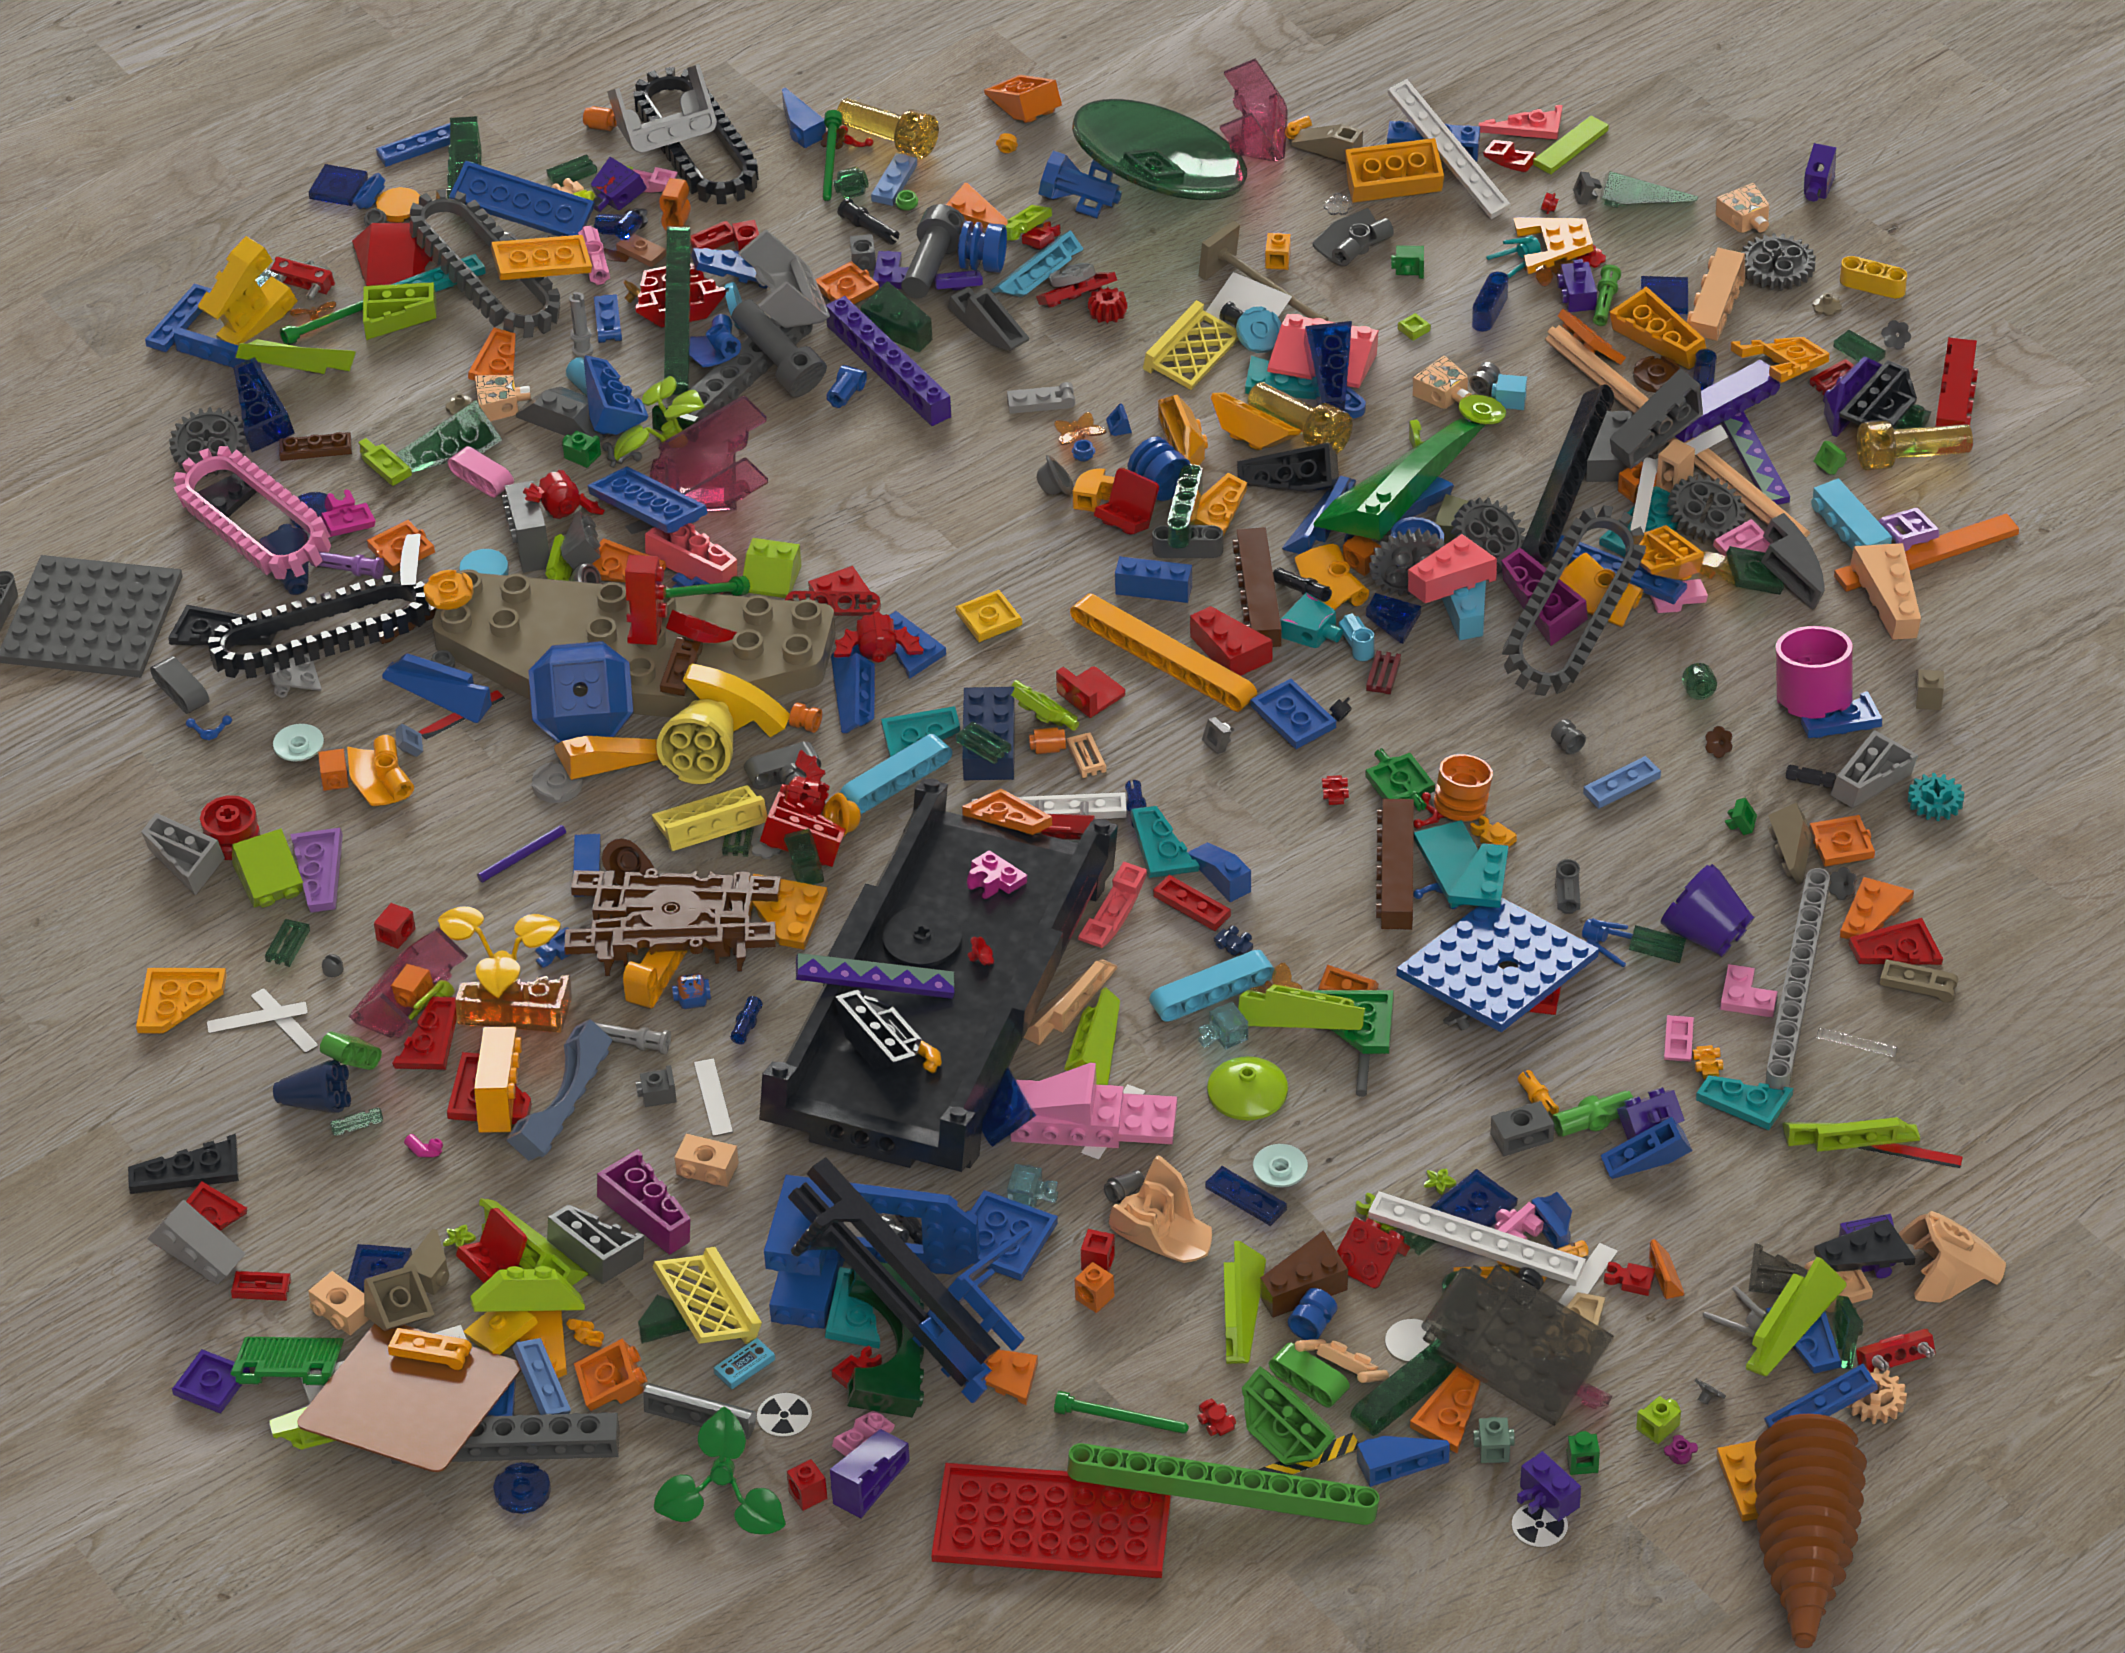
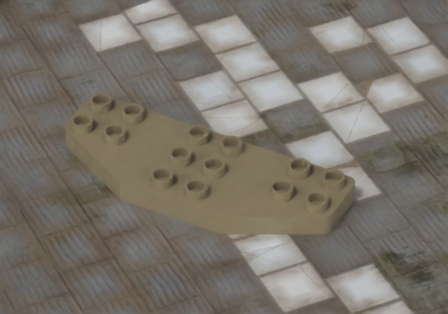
M470 569L461 570L457 573H466L472 579L474 593L471 600L457 609H437L432 622L437 651H449L456 662L531 700L528 670L552 645L603 641L630 663L633 714L671 718L688 707L691 702L700 700L689 687L685 696L660 692V683L678 636L685 637L666 629L672 610L736 631L737 634L732 640L720 643H703L702 652L696 664L718 669L741 678L764 691L772 698L819 685L824 679L836 634L834 610L827 604L817 603L813 600H776L762 595L742 597L704 594L675 598L665 597L663 601L668 604L667 618L662 620L657 645L627 644L631 622H627L626 615L630 613L629 601H626V587L620 583L596 584L529 578L522 574H510L508 576L484 574ZM583 685L577 686L574 690V694L578 697H582L588 692V688Z

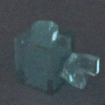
M1233 1002L1218 1006L1214 1010L1209 1011V1024L1198 1027V1031L1202 1035L1198 1037L1199 1042L1203 1047H1207L1218 1040L1225 1050L1248 1040V1021Z
M1015 1164L1007 1187L1008 1199L1033 1208L1036 1207L1038 1198L1056 1203L1058 1198V1192L1056 1191L1058 1182H1042V1168Z

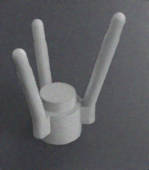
M1735 1285L1732 1287V1290L1752 1310L1746 1318V1323L1749 1324L1748 1327L1708 1312L1703 1313L1705 1318L1744 1332L1751 1338H1754L1755 1333L1767 1316L1766 1312L1760 1309Z

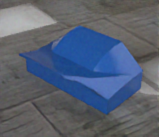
M1555 1192L1547 1197L1532 1199L1531 1203L1535 1205V1215L1544 1221L1542 1233L1554 1249L1569 1245L1571 1239L1569 1225L1572 1209L1562 1196Z

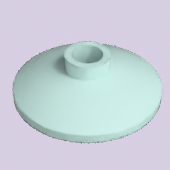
M309 724L287 726L279 731L273 740L274 751L280 758L296 762L314 757L321 751L324 744L321 731Z
M1287 1144L1267 1146L1257 1153L1253 1161V1170L1256 1177L1261 1182L1272 1187H1289L1297 1184L1304 1178L1308 1169V1162L1303 1152Z

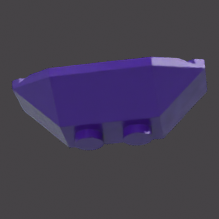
M1864 356L1844 376L1839 377L1836 385L1831 390L1828 389L1823 398L1825 403L1824 415L1832 436L1837 437L1850 423V421L1839 417L1840 412L1881 368L1882 364Z

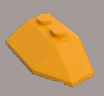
M1225 392L1212 393L1211 395L1221 428L1229 432L1231 438L1249 442L1248 445L1251 448L1262 450V448L1274 447L1300 435L1301 430Z
M1178 395L1158 400V419L1167 441L1176 451L1180 452L1190 461L1193 473L1205 459V449L1208 448L1207 437L1201 433L1200 420L1195 419L1190 407Z
M1665 525L1644 532V537L1639 545H1645L1646 549L1639 565L1649 573L1675 580H1687L1693 574L1700 572L1704 559L1703 551L1673 529Z

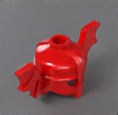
M558 470L554 473L550 472L547 476L540 479L539 487L531 483L529 488L525 487L523 493L526 494L525 500L537 503L541 500L545 510L555 519H561L573 514L579 505L594 514L603 515L605 509L598 506L597 501L589 500L584 496V493L579 494L576 484L572 482L564 470Z
M873 611L872 615H864L861 620H857V631L845 629V635L841 639L835 640L836 650L834 657H850L852 649L858 644L861 655L876 663L884 662L887 657L891 656L897 648L896 643L900 644L908 655L923 654L924 651L919 644L920 638L918 636L910 635L907 627L895 630L893 618L891 619L887 614L882 615L880 611Z
M800 750L795 765L807 777L795 776L788 785L782 784L779 792L784 794V800L796 806L800 803L805 806L804 811L812 816H822L821 813L826 805L825 801L829 796L827 791L830 789V786L820 781L826 772L818 767L816 756H809L803 750Z

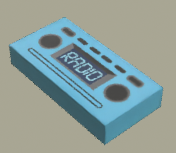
M756 1338L714 1367V1374L728 1387L734 1389L775 1360V1354Z

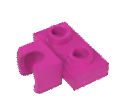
M348 489L344 490L345 497L343 500H337L332 493L326 496L325 508L327 512L322 513L321 518L331 537L375 526L376 520L367 503L355 505V500Z
M990 850L972 860L971 870L967 878L968 889L985 888V892L982 894L984 899L996 894L998 888L1010 894L1027 883V875Z

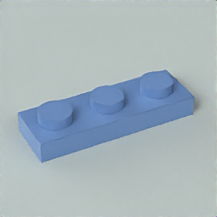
M896 153L871 194L872 202L893 206L898 193L903 190L918 165L917 157Z
M1644 756L1584 786L1583 794L1599 809L1660 779L1661 770Z
M541 1338L516 1342L513 1346V1351L540 1415L569 1414L571 1412L570 1406Z

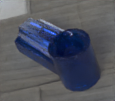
M631 210L627 211L624 215L599 213L595 217L594 228L598 229V233L616 235L621 240H628L642 226V219L636 212Z
M1710 349L1699 350L1695 356L1693 379L1700 384L1701 391L1714 383L1717 355Z

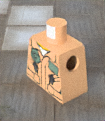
M1751 183L1717 197L1716 216L1740 233L1754 228L1762 233L1769 227V203L1756 185Z
M1445 356L1413 377V396L1442 409H1447L1456 401L1459 403L1462 398L1472 395L1467 391V374Z
M512 375L475 376L481 423L514 416L518 412V401L531 400L529 386L515 387Z

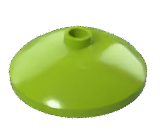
M1245 1056L1227 1060L1215 1068L1209 1077L1207 1092L1210 1102L1220 1113L1237 1120H1258L1272 1115L1282 1107L1288 1094V1082L1282 1070L1272 1062L1258 1057Z

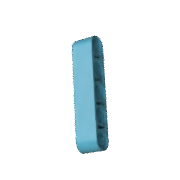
M929 734L851 780L842 787L840 793H843L847 800L855 802L861 814L865 813L945 765L950 760L953 751L935 734Z
M1253 950L1159 987L1151 993L1149 1001L1160 1018L1165 1022H1169L1241 994L1247 989L1251 990L1266 984L1273 979L1276 971L1261 950Z

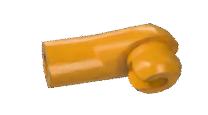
M1307 115L1288 123L1285 130L1287 138L1293 140L1301 129L1311 127L1312 121Z
M921 1041L917 1053L927 1059L923 1063V1068L931 1073H935L937 1067L942 1064L941 1053L936 1048Z

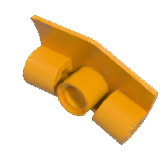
M1327 544L1319 546L1295 557V563L1300 576L1316 579L1319 584L1330 587L1332 596L1323 603L1336 610L1346 600L1354 606H1360L1368 599L1369 590L1350 573V566L1344 561L1338 545Z
M1583 553L1564 569L1559 579L1586 600L1587 613L1593 615L1616 574L1610 569H1604L1588 553ZM1628 583L1608 622L1623 627L1631 609H1635L1638 606L1643 595V589Z
M378 736L373 743L374 750L347 747L350 779L369 805L380 806L396 803L408 798L413 793V783L398 766L396 741L392 736Z

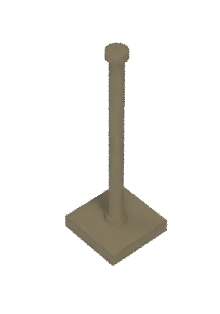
M1234 220L1202 242L1198 275L1202 279L1207 280L1230 263L1254 281L1292 296L1236 257L1240 224ZM1294 296L1288 302L1290 306L1307 318L1329 320L1327 316H1321Z

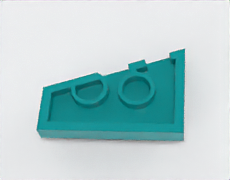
M1251 355L1245 384V394L1316 400L1319 381L1267 372L1269 361Z
M955 706L881 719L889 758L929 734H935L938 738L944 740L960 732V723Z
M1157 806L1131 810V819L1149 878L1199 872L1200 865L1196 859L1193 860L1188 854V848L1185 844L1177 839L1172 832V826Z
M1482 843L1448 895V903L1500 908L1509 846Z
M1708 1075L1696 1093V1100L1766 1130H1770L1793 1096L1794 1088L1773 1089L1769 1088V1084L1759 1083L1758 1086L1746 1085L1741 1080Z
M840 1267L825 1338L879 1349L881 1342L877 1333V1322L873 1308L862 1300L848 1296V1275L851 1269Z

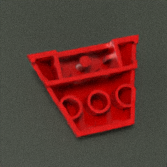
M372 223L352 240L366 286L391 285L424 273L428 262L433 261V256L429 257L425 253V247L421 248L417 244V237L412 238L409 232V223Z
M684 262L643 271L640 285L641 292L638 294V304H636L635 309L636 313L663 328L708 318L725 297L727 291L724 287H717L713 279L705 278L704 273L696 270L693 264Z

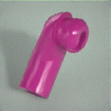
M410 1134L404 1140V1144L418 1157H437L442 1153L443 1142L438 1138H432L429 1140V1144H423L414 1134Z

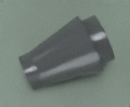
M1135 1170L1131 1173L1109 1178L1104 1185L1106 1197L1112 1203H1121L1126 1196H1130L1143 1185L1145 1180L1143 1174Z

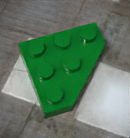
M1314 990L1317 993L1351 999L1354 1001V1006L1365 1008L1361 1030L1331 1029L1333 1032L1362 1054L1390 1053L1394 990Z

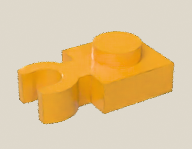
M1483 815L1479 816V824L1481 826L1473 822L1470 823V832L1475 836H1480L1481 843L1510 847L1517 842V834L1499 822L1491 825L1489 819Z

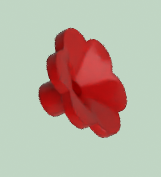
M1593 245L1594 251L1578 256L1576 259H1583V262H1589L1591 267L1598 268L1601 263L1606 261V256L1602 254L1601 249Z
M972 937V951L968 953L970 961L975 962L979 959L983 965L993 964L992 949L982 937Z

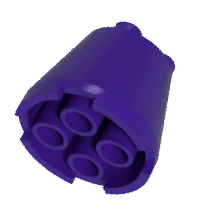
M1711 864L1710 866L1706 865L1684 887L1685 890L1679 895L1675 903H1671L1660 923L1669 931L1723 957L1731 948V943L1734 940L1738 942L1747 932L1746 928L1755 917L1750 913L1721 871Z

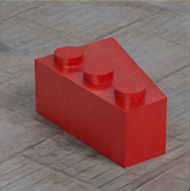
M628 556L625 570L626 601H629L630 613H627L626 617L627 622H631V626L627 636V644L657 645L662 620L667 618L668 604L663 601L666 596V586L661 583L664 579V567H660L659 556Z

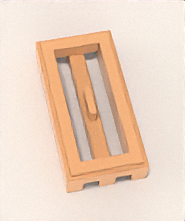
M1090 732L1066 738L1067 747L1082 778H1086L1087 773H1091L1094 776L1097 775L1099 770L1101 773L1106 772V764ZM1083 740L1087 741L1097 764H1093ZM1075 742L1077 743V745H1078V747H1079V749H1080V751H1081V754H1082V756H1083V758H1084V760H1085V762H1086V764H1087L1086 767H1085V765H1084V763H1083V761H1082V758H1081V756H1080V754H1079V752H1078V750H1077V748H1076V746H1075Z

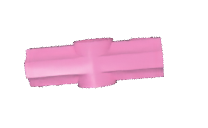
M585 226L578 232V235H583L592 264V272L588 273L590 282H594L596 285L605 284L606 280L610 279V274L598 229L592 226Z

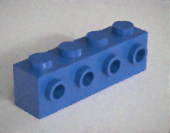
M1389 121L1387 144L1424 139L1411 122ZM1445 124L1477 162L1480 145V127Z

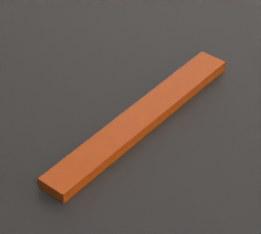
M2006 513L1940 535L1938 538L1931 539L1926 543L1914 544L1909 550L1905 551L1909 571L2019 535V527ZM1850 565L1834 571L1835 579L1846 592L1862 587L1857 572H1853Z

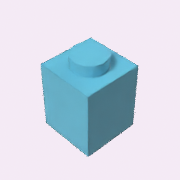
M1499 374L1497 384L1493 383L1492 398H1496L1505 409L1524 410L1527 376Z

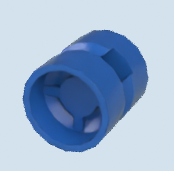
M1310 1288L1300 1300V1305L1295 1307L1289 1316L1288 1326L1296 1336L1303 1340L1319 1339L1326 1325L1337 1312V1303L1327 1292L1317 1288Z

